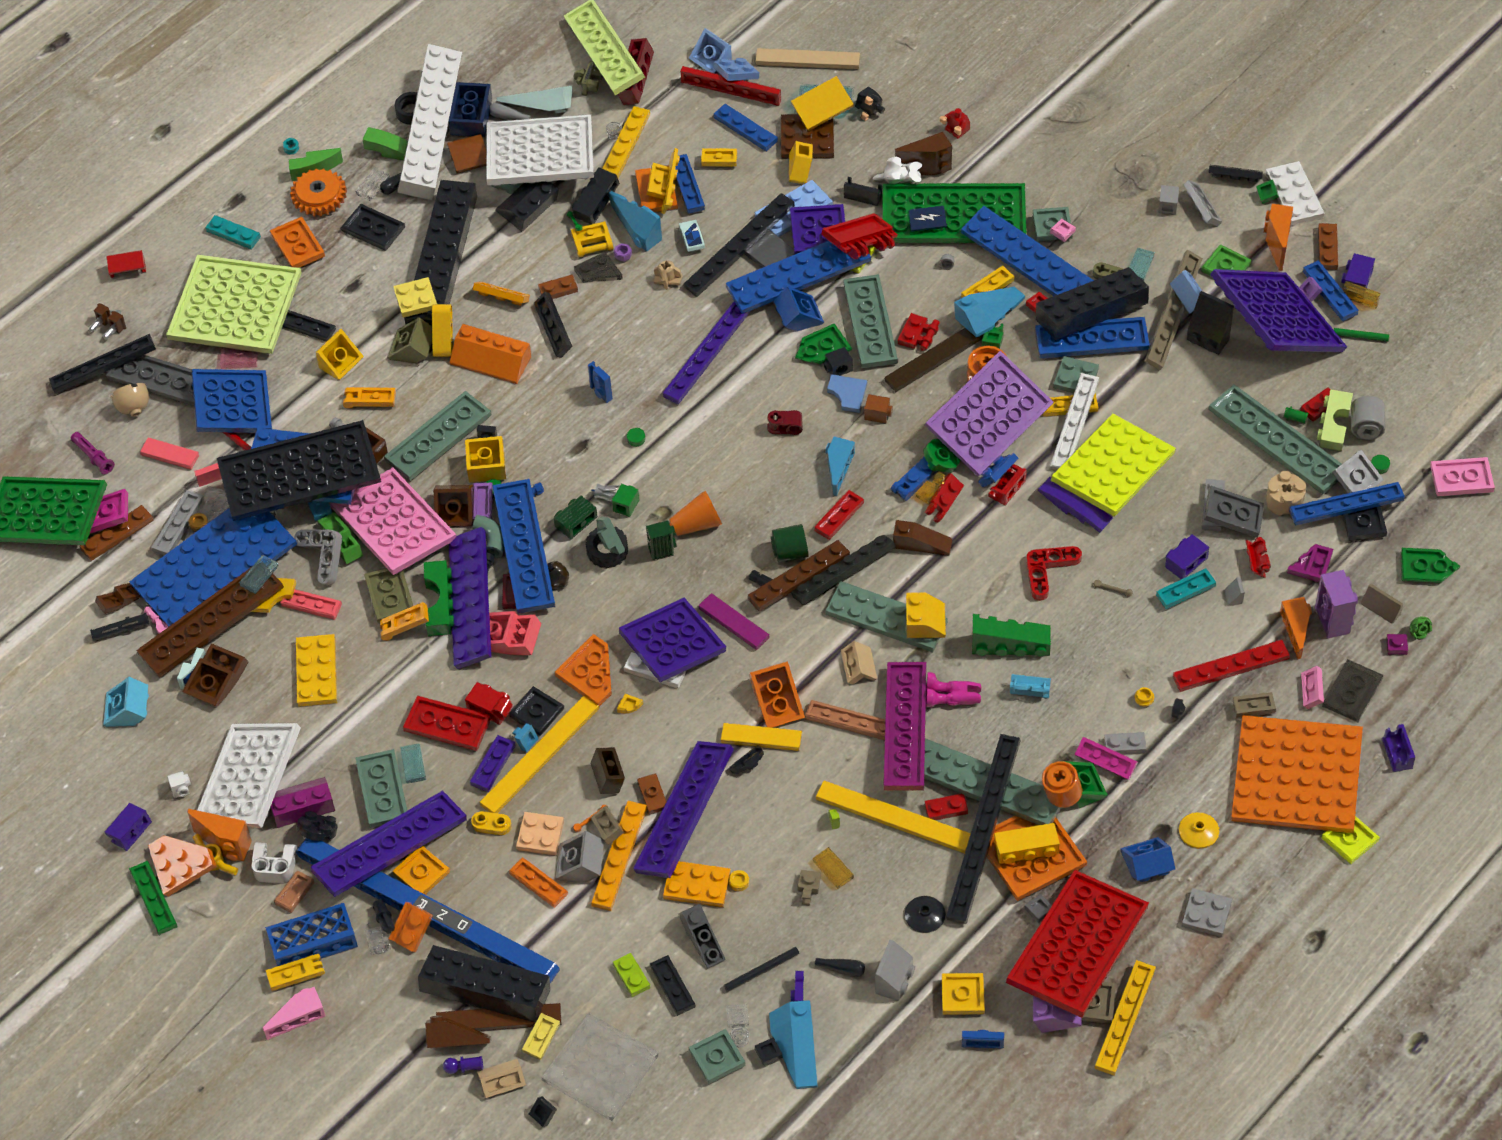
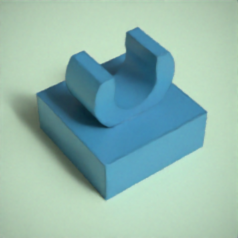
M527 723L522 729L517 727L512 732L513 735H516L514 738L520 749L524 752H528L539 739L532 725Z

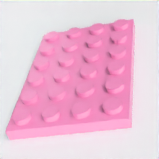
M391 468L380 474L381 483L355 489L351 505L330 503V505L382 564L395 575L451 543L456 538V533L394 468Z

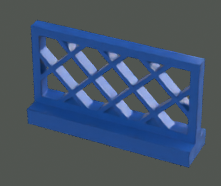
M344 903L265 927L277 966L315 954H319L320 958H324L358 947ZM336 912H343L339 919L331 917ZM321 918L323 921L318 926L312 923L314 919ZM328 921L335 923L332 930L324 928ZM298 924L303 925L300 932L295 931L292 928ZM340 926L348 928V930L336 932ZM308 927L316 930L312 936L304 934ZM279 930L284 932L280 938L272 936L273 932ZM320 932L328 934L326 937L317 939ZM288 934L296 936L292 943L285 940ZM301 938L308 940L307 943L297 945ZM281 944L288 946V949L277 952Z

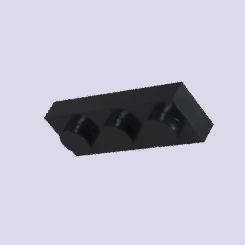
M1211 164L1209 166V173H1212L1213 177L1230 175V179L1240 180L1241 177H1247V181L1258 182V179H1262L1263 171Z

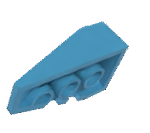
M613 191L609 192L611 207L637 247L647 252L662 240L659 215L646 206L639 207L635 201L628 202L620 194Z
M1016 287L967 295L954 302L955 319L975 337H978L992 330L998 320L1005 318V314L1009 310H1013L1025 299V295Z
M810 1000L788 1002L769 1013L771 1035L783 1054L784 1062L796 1089L815 1088L818 1086Z

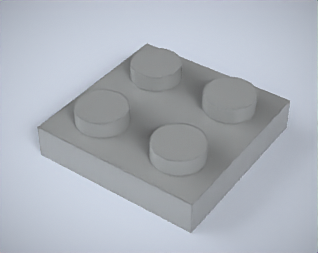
M1362 450L1356 452L1332 471L1347 493L1376 487L1384 480Z
M1192 888L1182 927L1222 937L1232 898Z

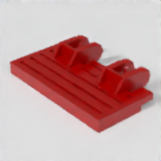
M875 213L823 228L821 233L822 236L853 259H859L860 256L866 257L869 254L867 246L870 245L879 251H885L886 248L892 249L895 246L893 238H896L898 234L892 230L893 227Z

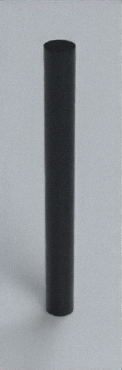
M794 947L724 984L725 990L729 992L799 954L798 949Z

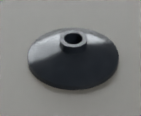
M931 896L916 897L905 908L907 924L913 930L920 933L934 932L945 921L946 912L943 904Z

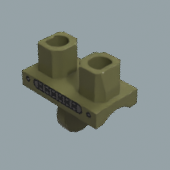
M593 61L589 62L586 70H577L573 75L578 85L581 84L583 87L582 95L587 96L588 91H598L599 81L593 79L602 80L603 78Z

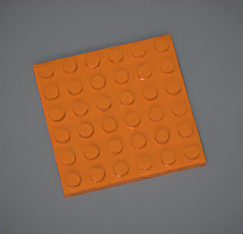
M1242 715L1231 821L1354 833L1363 726Z

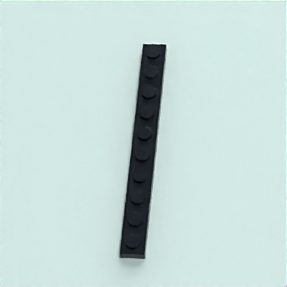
M1000 734L946 915V919L962 924H967L1021 742L1019 737Z

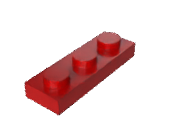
M848 490L816 524L814 531L830 541L864 504V499Z

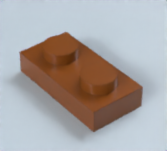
M573 275L538 284L541 295L544 292H548L551 294L552 299L578 292Z

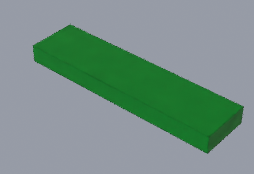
M145 861L129 868L158 935L177 928V923L149 862Z

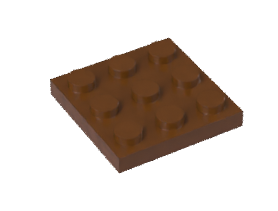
M782 114L781 159H789V153L796 141L813 145L812 158H834L833 118L808 131L798 114Z

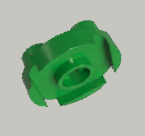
M939 439L931 440L923 449L928 467L932 471L938 470L944 473H953L960 463V459Z

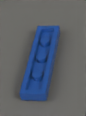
M727 104L721 106L714 113V119L764 151H768L778 142L777 136Z
M687 154L679 155V163L675 167V170H678L676 181L687 213L705 210V205Z
M1319 260L1303 267L1305 276L1307 278H1314L1323 290L1320 293L1341 321L1358 315L1359 310Z

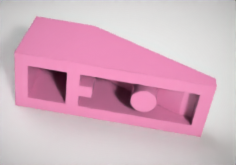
M315 987L305 988L295 994L266 1023L263 1030L267 1040L325 1017V1012Z

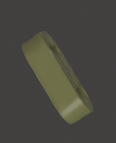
M1100 262L1093 267V277L1097 280L1123 268Z

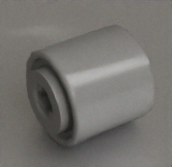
M1364 396L1352 402L1351 432L1355 437L1362 440H1373L1385 433V404L1381 399L1374 396Z

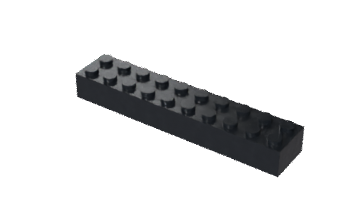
M440 180L414 278L415 281L429 277L437 304H450L477 200L475 183ZM432 310L404 317L405 325L417 318H421L432 326Z

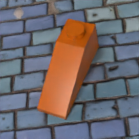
M1305 597L1282 601L1280 614L1297 660L1302 657L1309 616L1312 615L1311 606L1306 603Z

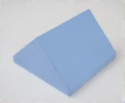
M704 28L689 59L706 71L718 74L719 72L713 68L714 61H721V59L732 60L731 45Z
M1184 270L1170 285L1190 314L1194 311L1199 293L1202 290L1191 273Z

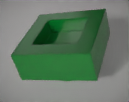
M1273 179L1256 186L1262 204L1279 198Z

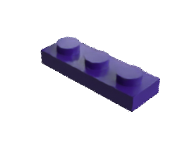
M497 735L470 780V785L489 792L514 750L515 742Z

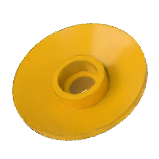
M1195 812L1188 814L1181 820L1179 835L1188 846L1203 849L1210 847L1217 841L1219 826L1210 815Z

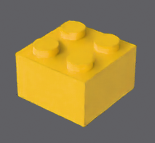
M502 436L465 440L469 483L484 482L491 479H506Z

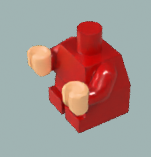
M956 108L955 111H950L945 116L940 117L942 124L945 125L947 122L945 130L950 134L952 133L957 139L970 130L968 116L960 108Z

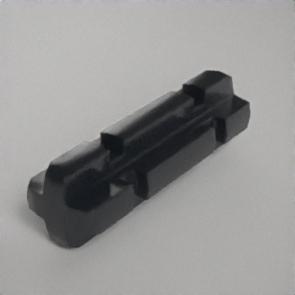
M752 570L749 574V580L755 583L758 582L757 584L760 586L773 580L764 574L760 575V572Z

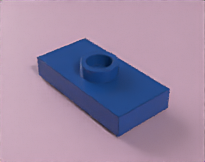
M984 1029L962 1031V1047L1003 1049L1004 1032H989Z

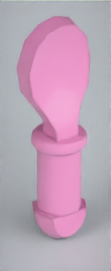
M145 607L144 613H147L152 623L156 624L157 633H161L168 628L166 623L160 620V616L153 611L152 607Z

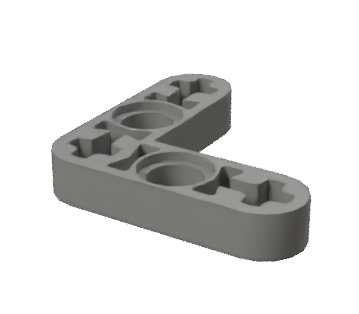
M334 530L297 531L294 536L297 546L321 548L318 581L328 586L333 585L338 573L342 543L341 534ZM320 534V541L316 544L315 539ZM332 553V559L328 562L327 557Z

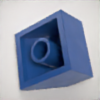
M787 286L774 299L776 310L782 319V324L787 329L801 331L824 323L816 302L810 294Z
M1159 837L1120 848L1131 876L1137 881H1148L1152 876H1164L1176 869L1171 846Z

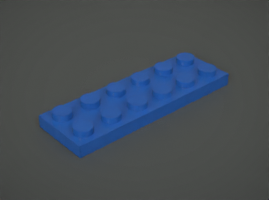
M1145 317L1108 319L1057 340L1041 325H1035L1039 359L1149 350L1150 347Z

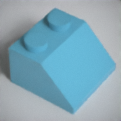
M128 677L106 692L103 726H135L144 720L147 716L148 684Z

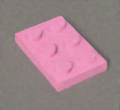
M1488 457L1431 461L1430 468L1437 496L1494 492L1495 486Z

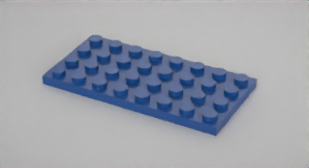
M228 508L129 582L169 627L260 560L268 567L296 546L297 541L270 512L233 521L230 508Z

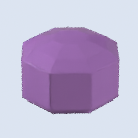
M621 243L615 246L614 256L618 261L624 262L631 258L632 249L628 244Z

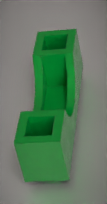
M446 560L423 562L426 589L432 590L440 596L437 603L428 608L427 634L428 636L451 635V627L454 626V616L450 615V611L453 610V599L449 597V595L453 594L452 583H449V579H452L451 567L448 568Z

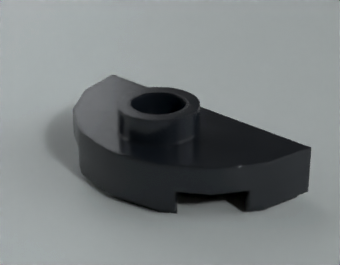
M755 746L732 764L729 768L731 773L737 774L747 769L755 768L758 765V761L764 755L761 746Z

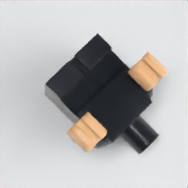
M868 86L858 93L855 107L864 111L861 114L863 120L866 121L869 116L874 115L876 112L882 114L885 111V108L881 106L883 99L875 90Z

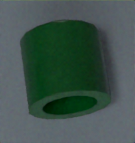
M802 524L772 530V536H770L774 558H777L778 563L809 557Z

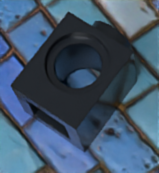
M845 347L825 354L823 365L827 373L841 376L853 371V359Z

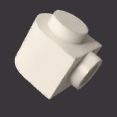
M183 771L167 776L174 799L189 794L188 786L191 783L188 774L184 775Z

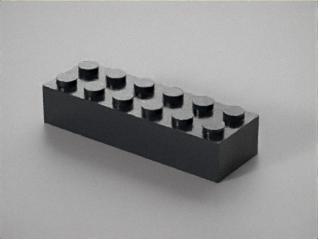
M1127 267L1036 303V321L1057 340L1148 304L1149 286L1130 267Z
M435 945L432 946L418 975L419 992L535 1023L550 993L549 975Z

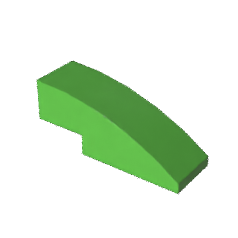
M371 127L367 128L363 137L364 149L381 152L382 157L404 161L407 140L386 131Z
M341 148L306 152V157L288 159L292 181H297V177H301L302 173H307L308 170H322L324 168L328 171L343 162Z
M335 512L318 520L322 530H334L341 534L340 557L346 564L363 556L359 543L353 538L349 528Z

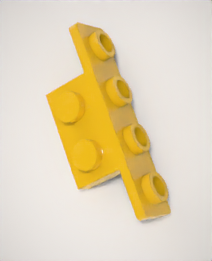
M674 148L671 154L669 167L653 163L650 170L646 195L663 199L662 214H665L667 209H671L673 198H671V194L673 195L675 190L673 180L676 179L678 170H675V167L678 166L680 156L677 155V148Z

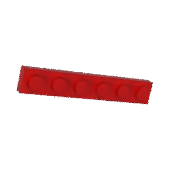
M682 66L680 70L681 83L779 106L781 103V89L743 80L727 81L722 75Z
M1279 640L1173 672V679L1179 691L1183 692L1288 660L1290 654L1283 640Z

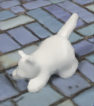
M892 157L887 160L884 173L877 174L873 177V180H886L889 184L900 182L920 183L921 174L918 170L922 167V164L920 162L902 164L899 157Z

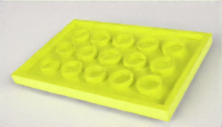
M1112 414L1052 475L1051 481L1115 517L1175 454L1176 448L1121 417Z

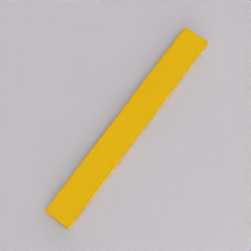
M583 696L480 801V806L489 812L499 813L599 710V705Z
M825 780L816 795V800L965 854L971 833Z

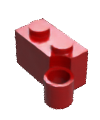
M476 682L465 698L466 709L491 715V721L501 725L513 708V704L509 700L510 696L507 693L498 692L491 686Z

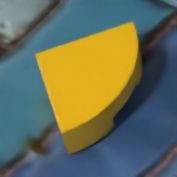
M624 694L617 707V712L622 714L635 712L643 705V700Z

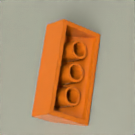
M462 324L454 340L450 365L517 384L531 359L530 343Z

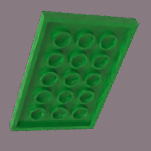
M3 476L0 482V542L86 545L107 487L106 481Z

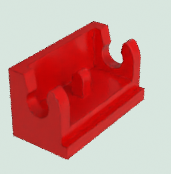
M142 250L106 256L108 272L111 278L114 277L115 273L139 269L142 272H146L145 258Z
M1013 464L996 486L991 487L988 497L1006 506L1026 481L1027 469Z

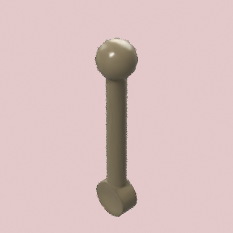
M1100 580L1094 581L1095 588L1111 589L1125 593L1126 596H1132L1133 594L1131 589L1125 590L1103 584Z

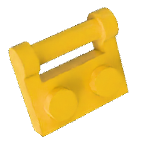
M605 221L583 226L581 231L571 229V235L579 258L584 257L585 254L602 250H614ZM605 240V243L582 248L583 245Z

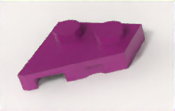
M1314 544L1307 553L1299 557L1294 565L1288 567L1287 574L1320 582L1321 574L1327 573L1334 549Z

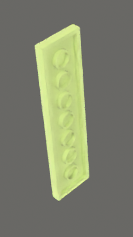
M588 0L564 15L565 20L615 95L645 78L643 72L594 0Z

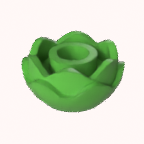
M1424 616L1414 618L1410 623V634L1415 639L1425 638L1432 631L1431 620Z

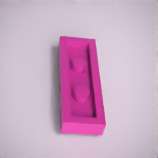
M1085 737L1082 738L1075 752V756L1127 780H1130L1138 763Z

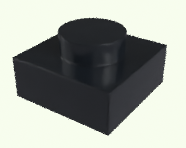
M478 425L477 427L478 438L498 436L497 428L494 426Z
M774 1037L755 1045V1051L763 1066L783 1058V1054Z
M541 1096L537 1098L528 1114L542 1127L548 1126L557 1109Z

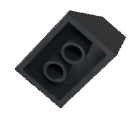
M546 181L523 183L495 211L523 232L557 200L559 188Z

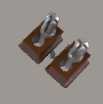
M101 303L97 304L94 310L96 320L88 328L90 332H94L101 324L106 326L109 323V329L102 335L107 340L114 332L120 334L123 329H126L124 317L121 315L122 312L120 310H109L107 306Z

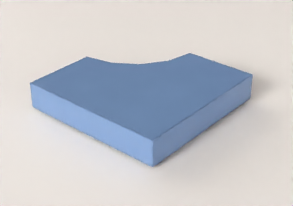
M831 374L827 393L835 395L840 400L841 410L860 413L867 388V380Z

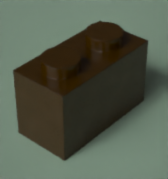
M615 747L596 748L590 764L600 794L619 793L625 776Z

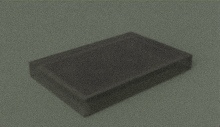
M1347 659L1326 696L1322 707L1359 723L1384 675Z

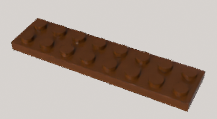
M260 560L136 651L160 678L195 653L197 648L206 645L283 589L284 586Z

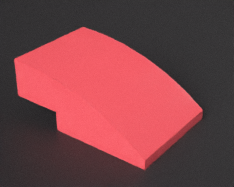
M515 611L489 613L491 652L508 655H532L542 624L536 615L518 616Z

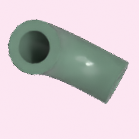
M476 515L473 530L482 527L485 530L487 540L486 552L493 554L495 558H501L505 550L501 527L490 518Z

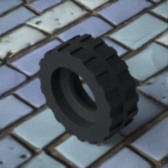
M615 526L614 528L625 548V551L621 554L612 552L601 553L598 550V544L601 540L598 536L597 528L587 536V556L595 566L597 565L601 568L616 567V565L621 564L626 559L628 554L627 537L618 527Z

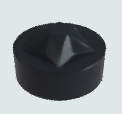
M1175 699L1171 713L1173 718L1179 719L1184 714L1186 707L1183 704V699Z

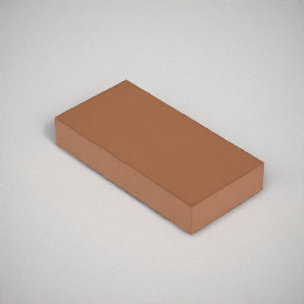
M297 870L274 900L275 905L292 913L315 883L314 879Z

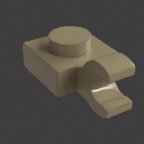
M801 870L798 891L803 892L802 904L810 905L812 893L818 894L821 872Z

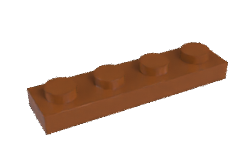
M140 505L128 513L127 522L102 530L87 540L86 545H79L80 549L90 561H93L154 521L153 516L143 505Z

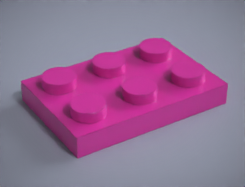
M126 489L103 496L90 533L128 521V492Z

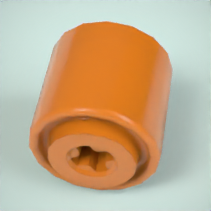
M1057 761L1045 768L1042 773V783L1048 800L1053 805L1061 808H1067L1077 803L1082 796L1083 789L1077 771L1072 764Z

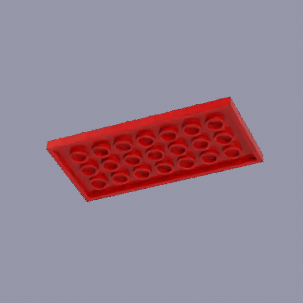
M1074 870L1009 973L1006 983L1082 1018L1148 909L1149 902Z

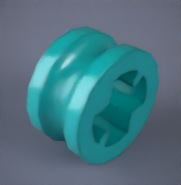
M295 138L284 140V152L289 155L296 154L299 150L298 140Z

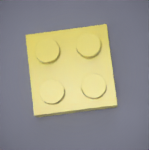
M429 277L393 286L403 318L431 311L433 304H437Z

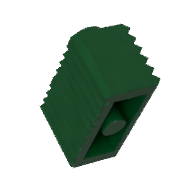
M580 495L577 499H572L563 511L559 510L555 514L554 525L569 539H573V537L578 535L581 530L598 517L597 508Z
M668 520L647 525V544L652 560L655 561L656 559L659 560V558L673 556L674 548L677 547L674 526H670Z

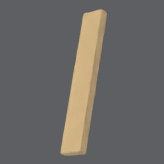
M757 48L756 65L859 69L860 63L859 52Z

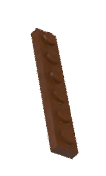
M836 540L748 594V600L760 612L791 593L799 585L804 584L815 575L828 569L831 565L843 560L846 556L850 555V551L839 540Z

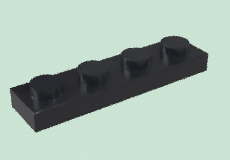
M544 292L534 302V305L555 356L562 358L573 346L551 294Z

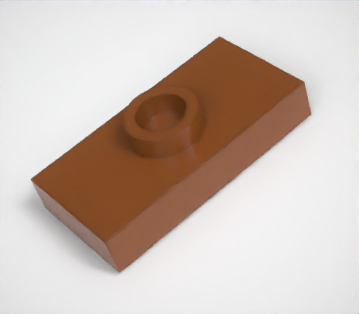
M657 774L638 778L637 782L644 802L647 805L649 815L661 812L667 801Z

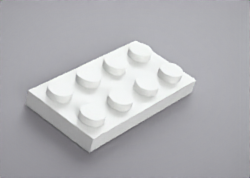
M1299 161L1266 169L1265 174L1268 181L1273 179L1279 194V198H1277L1279 204L1293 207L1291 226L1324 218L1325 213Z

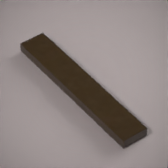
M964 328L885 376V382L895 392H898L982 340L983 335L975 337Z

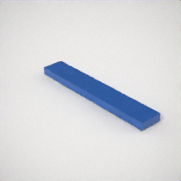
M1399 482L1291 506L1289 507V512L1296 526L1404 501L1405 496Z

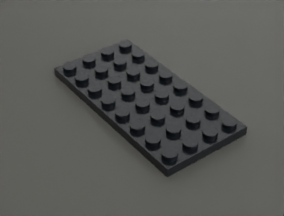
M363 420L216 458L233 521L381 483L380 474Z

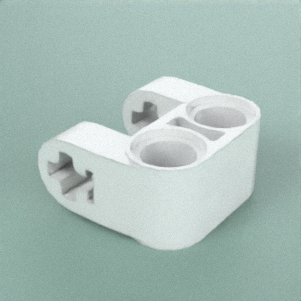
M256 842L252 855V870L255 879L264 883L283 884L289 882L295 868L297 846L285 844L282 858L267 857V843Z

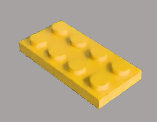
M335 634L296 637L298 707L337 703Z

